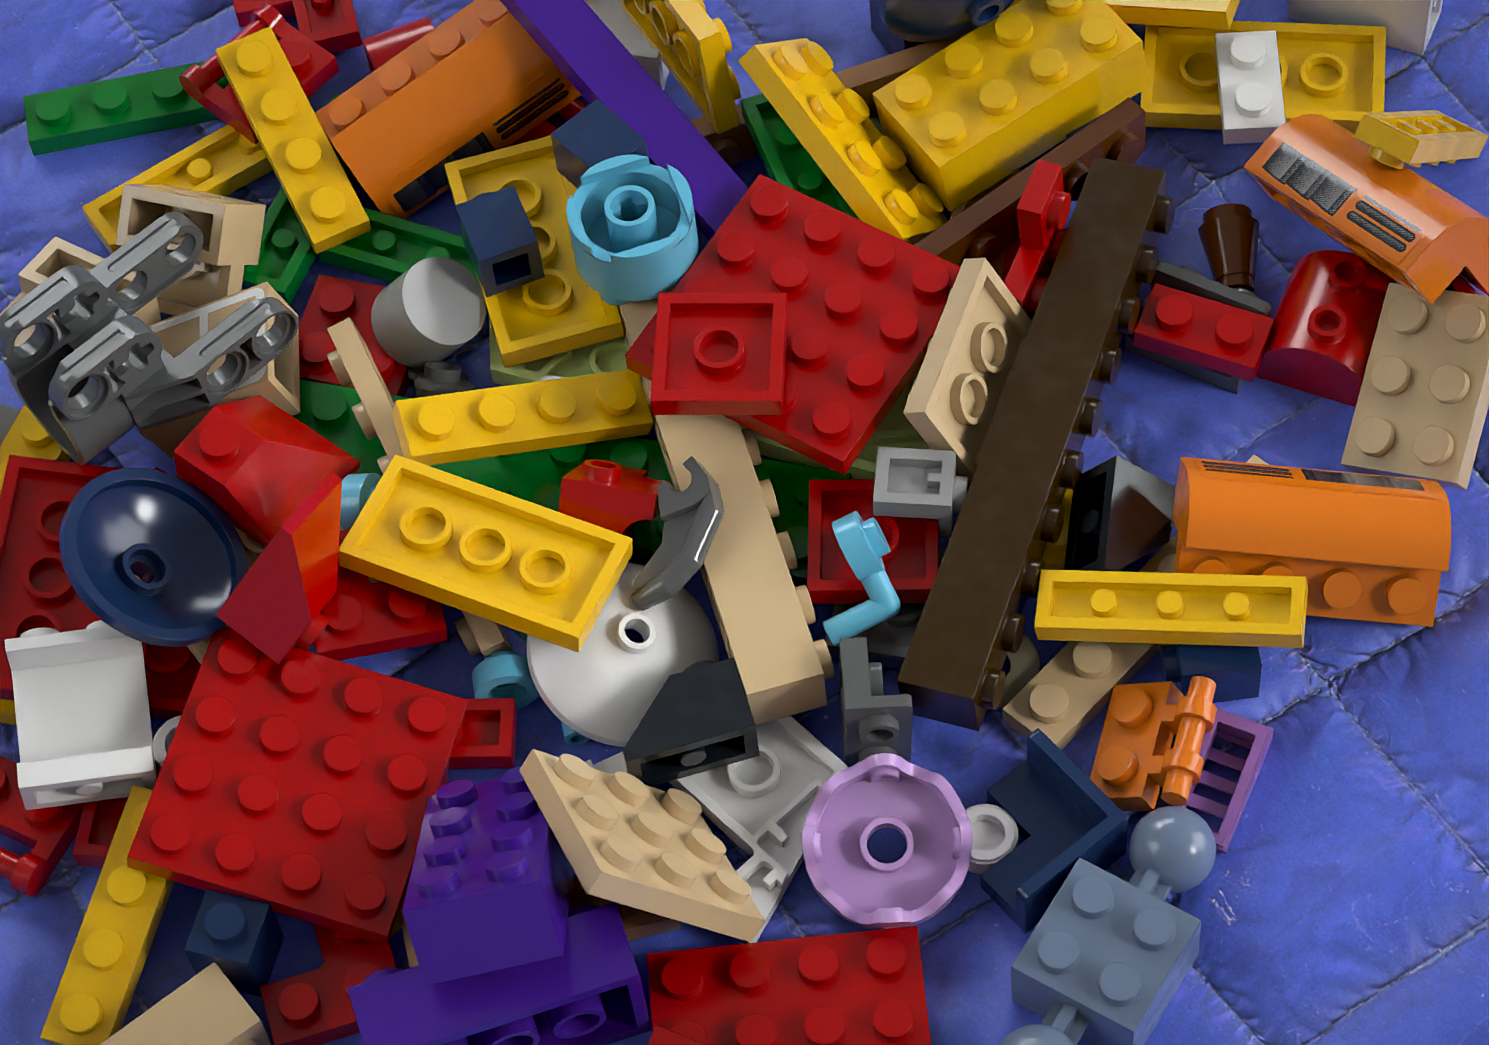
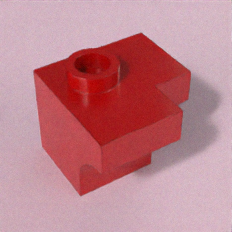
M587 459L562 477L558 512L633 538V531L637 521L653 520L660 514L657 486L663 481L647 478L648 470L622 466L606 460Z

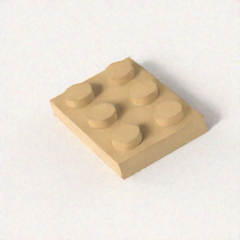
M986 258L963 260L903 411L905 417L932 450L956 451V476L968 477V489L1032 323Z
M1389 283L1341 465L1355 472L1436 480L1441 486L1467 490L1489 407V296L1444 290L1436 301L1430 304L1403 285Z

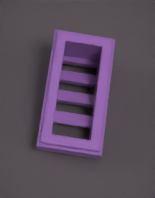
M1217 708L1213 729L1210 732L1204 733L1199 753L1204 760L1203 768L1206 761H1210L1240 772L1241 775L1238 783L1202 769L1199 784L1231 795L1230 804L1226 806L1194 794L1196 785H1191L1187 804L1178 807L1187 809V806L1223 819L1219 831L1210 829L1215 838L1216 851L1226 854L1273 740V728ZM1216 738L1250 750L1247 760L1213 748Z

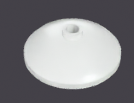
M627 563L579 653L531 635H527L526 643L527 661L532 680L548 708L563 723L579 734L594 741L618 747H625L670 675L683 672L688 666L696 662L705 660L719 662L717 639L709 618L696 599L684 587L673 598L645 611L639 610L631 600V594L635 592L633 583L645 567L633 563ZM634 629L642 635L644 642H632L626 636L625 630Z

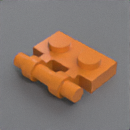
M1192 677L1187 696H1183L1172 681L1114 686L1089 779L1122 812L1154 810L1160 787H1163L1161 798L1166 803L1175 806L1187 804L1191 785L1199 783L1204 765V760L1199 755L1204 733L1210 732L1213 729L1217 713V707L1212 703L1216 683L1207 677ZM1173 735H1176L1174 747L1170 749Z

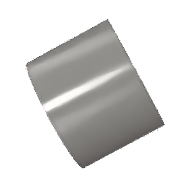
M430 257L417 262L378 294L371 312L372 328L378 343L391 358L408 367L424 368L425 362L442 361L479 333L485 321L486 303L480 284L468 269L448 258Z

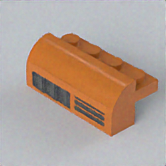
M474 0L315 112L330 142L381 213L406 219L450 188L444 164L510 146L578 98L581 93L500 0Z
M1305 114L1287 121L1266 139L1243 166L1272 200L1430 304L1436 301L1458 274L1468 283L1489 296V218L1406 166H1403L1402 169H1397L1375 160L1367 154L1371 145L1353 137V133L1329 118L1319 114Z
M1180 457L1172 521L1178 531L1173 573L1306 576L1308 586L1307 616L1433 627L1441 572H1448L1451 551L1450 505L1447 494L1438 481Z

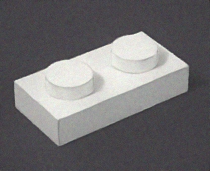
M1276 30L1215 33L1214 49L1223 143L1265 142L1276 129L1286 123Z

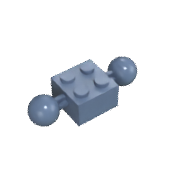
M1165 806L1146 814L1136 824L1130 837L1129 858L1135 872L1129 882L1079 857L1011 966L1012 1001L1044 1017L1041 1024L1025 1025L1013 1030L999 1045H1077L1081 1038L1094 1045H1144L1199 954L1201 920L1165 902L1169 893H1182L1197 887L1207 878L1213 868L1216 858V843L1209 825L1203 818L1189 809L1178 806Z

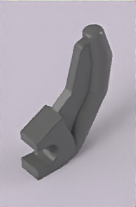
M693 456L683 463L684 467L692 475L691 483L687 489L678 492L665 480L657 486L660 517L664 522L662 544L633 583L635 592L631 594V600L641 611H645L673 598L702 567L723 517L724 506L719 485L705 467Z

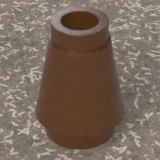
M1230 203L1208 209L1202 216L1203 224L1199 227L1198 234L1214 281L1233 289L1242 288L1254 293L1259 222L1252 217V211L1246 205Z

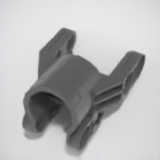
M167 213L158 218L90 271L80 265L62 268L0 316V352L3 354L1 358L9 371L8 376L13 387L49 436L76 463L85 465L135 426L143 431L209 410L281 354L292 343L297 334L299 326L297 316L279 299L267 297L249 300L177 357L173 358L163 349L161 339L142 320L132 315L193 269L196 258L202 250L204 238L202 231L182 213ZM185 233L182 243L173 252L165 255L169 243L178 235ZM137 270L133 281L125 289L116 292L121 280L130 272ZM50 314L53 315L50 319H47ZM276 316L271 328L266 333L256 337L261 326L268 319ZM35 325L32 335L23 344L13 347L17 336L24 329ZM227 354L222 366L207 375L211 365L218 358Z

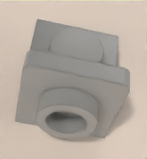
M878 447L873 495L874 516L939 519V537L951 538L954 515L960 514L968 493V477L956 476V451Z

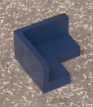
M1039 728L1027 736V759L987 790V803L1004 809L1015 820L1018 834L1025 841L980 876L981 888L1025 934L1039 923L1079 857L1106 870L1126 854L1128 817Z

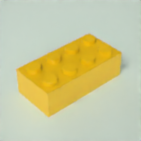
M1021 0L1002 12L992 22L976 28L872 94L883 135L890 137L901 147L906 155L908 166L924 184L929 186L938 195L943 205L951 212L1065 140L1066 134L1108 112L1128 97L1132 98L1149 87L1142 40L1103 0Z

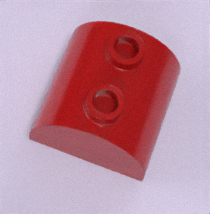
M1322 250L1303 256L1293 269L1273 317L1275 319L1274 329L1255 377L1356 407L1388 284L1400 283L1351 252Z

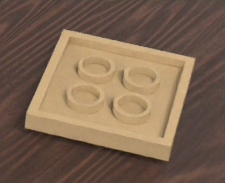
M532 749L519 771L587 894L748 942L753 941L766 921L750 896V886L737 875L725 855V845L713 835L701 815L702 807L692 796L675 788H670L665 792L647 786L633 775L623 771H617L613 775L591 768L586 762L570 754H562L560 757Z

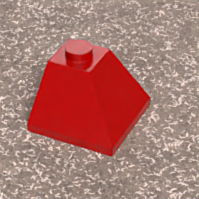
M261 395L214 406L173 451L177 477L194 485L209 496L225 512L236 528L264 547L269 544L281 526L331 472L343 480L347 475L355 474L360 468V461Z
M333 472L321 482L281 526L216 614L218 618L278 665L295 645L306 652L330 622L321 612L337 592L342 479Z

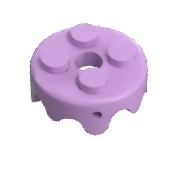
M882 753L871 755L825 781L811 805L802 829V849L805 867L815 891L830 909L844 919L870 929L881 930L910 927L931 919L951 902L962 887L970 865L973 845L972 825L954 788L940 774L914 765L895 754ZM881 828L895 829L906 840L907 849L905 854L894 863H880L872 858L868 852V839L875 831Z

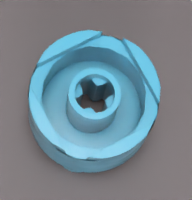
M636 154L616 156L595 164L581 176V185L573 197L570 194L566 204V215L575 263L581 277L591 288L599 293L603 301L616 306L624 305L629 301H644L657 298L658 293L672 291L697 259L699 252L692 193L686 179L672 166L667 164V169L650 164L647 156Z

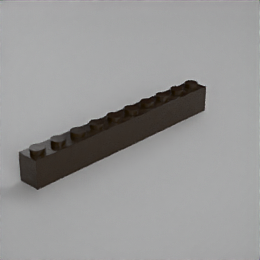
M1094 156L897 678L899 694H909L912 696L913 715L979 731L987 708L995 710L1000 703L1005 685V671L1001 670L1007 653L1015 654L1020 648L1026 623L1025 615H1022V611L1028 597L1036 598L1038 596L1041 570H1045V560H1042V556L1047 542L1056 544L1060 537L1065 517V507L1061 504L1066 490H1075L1080 482L1084 466V453L1080 451L1086 436L1095 437L1098 432L1103 413V401L1100 400L1104 385L1113 386L1118 377L1122 358V350L1118 347L1123 333L1132 334L1136 327L1140 310V298L1137 297L1141 283L1150 284L1154 277L1158 261V248L1155 247L1160 233L1167 235L1173 224L1176 199L1168 197L1165 170Z

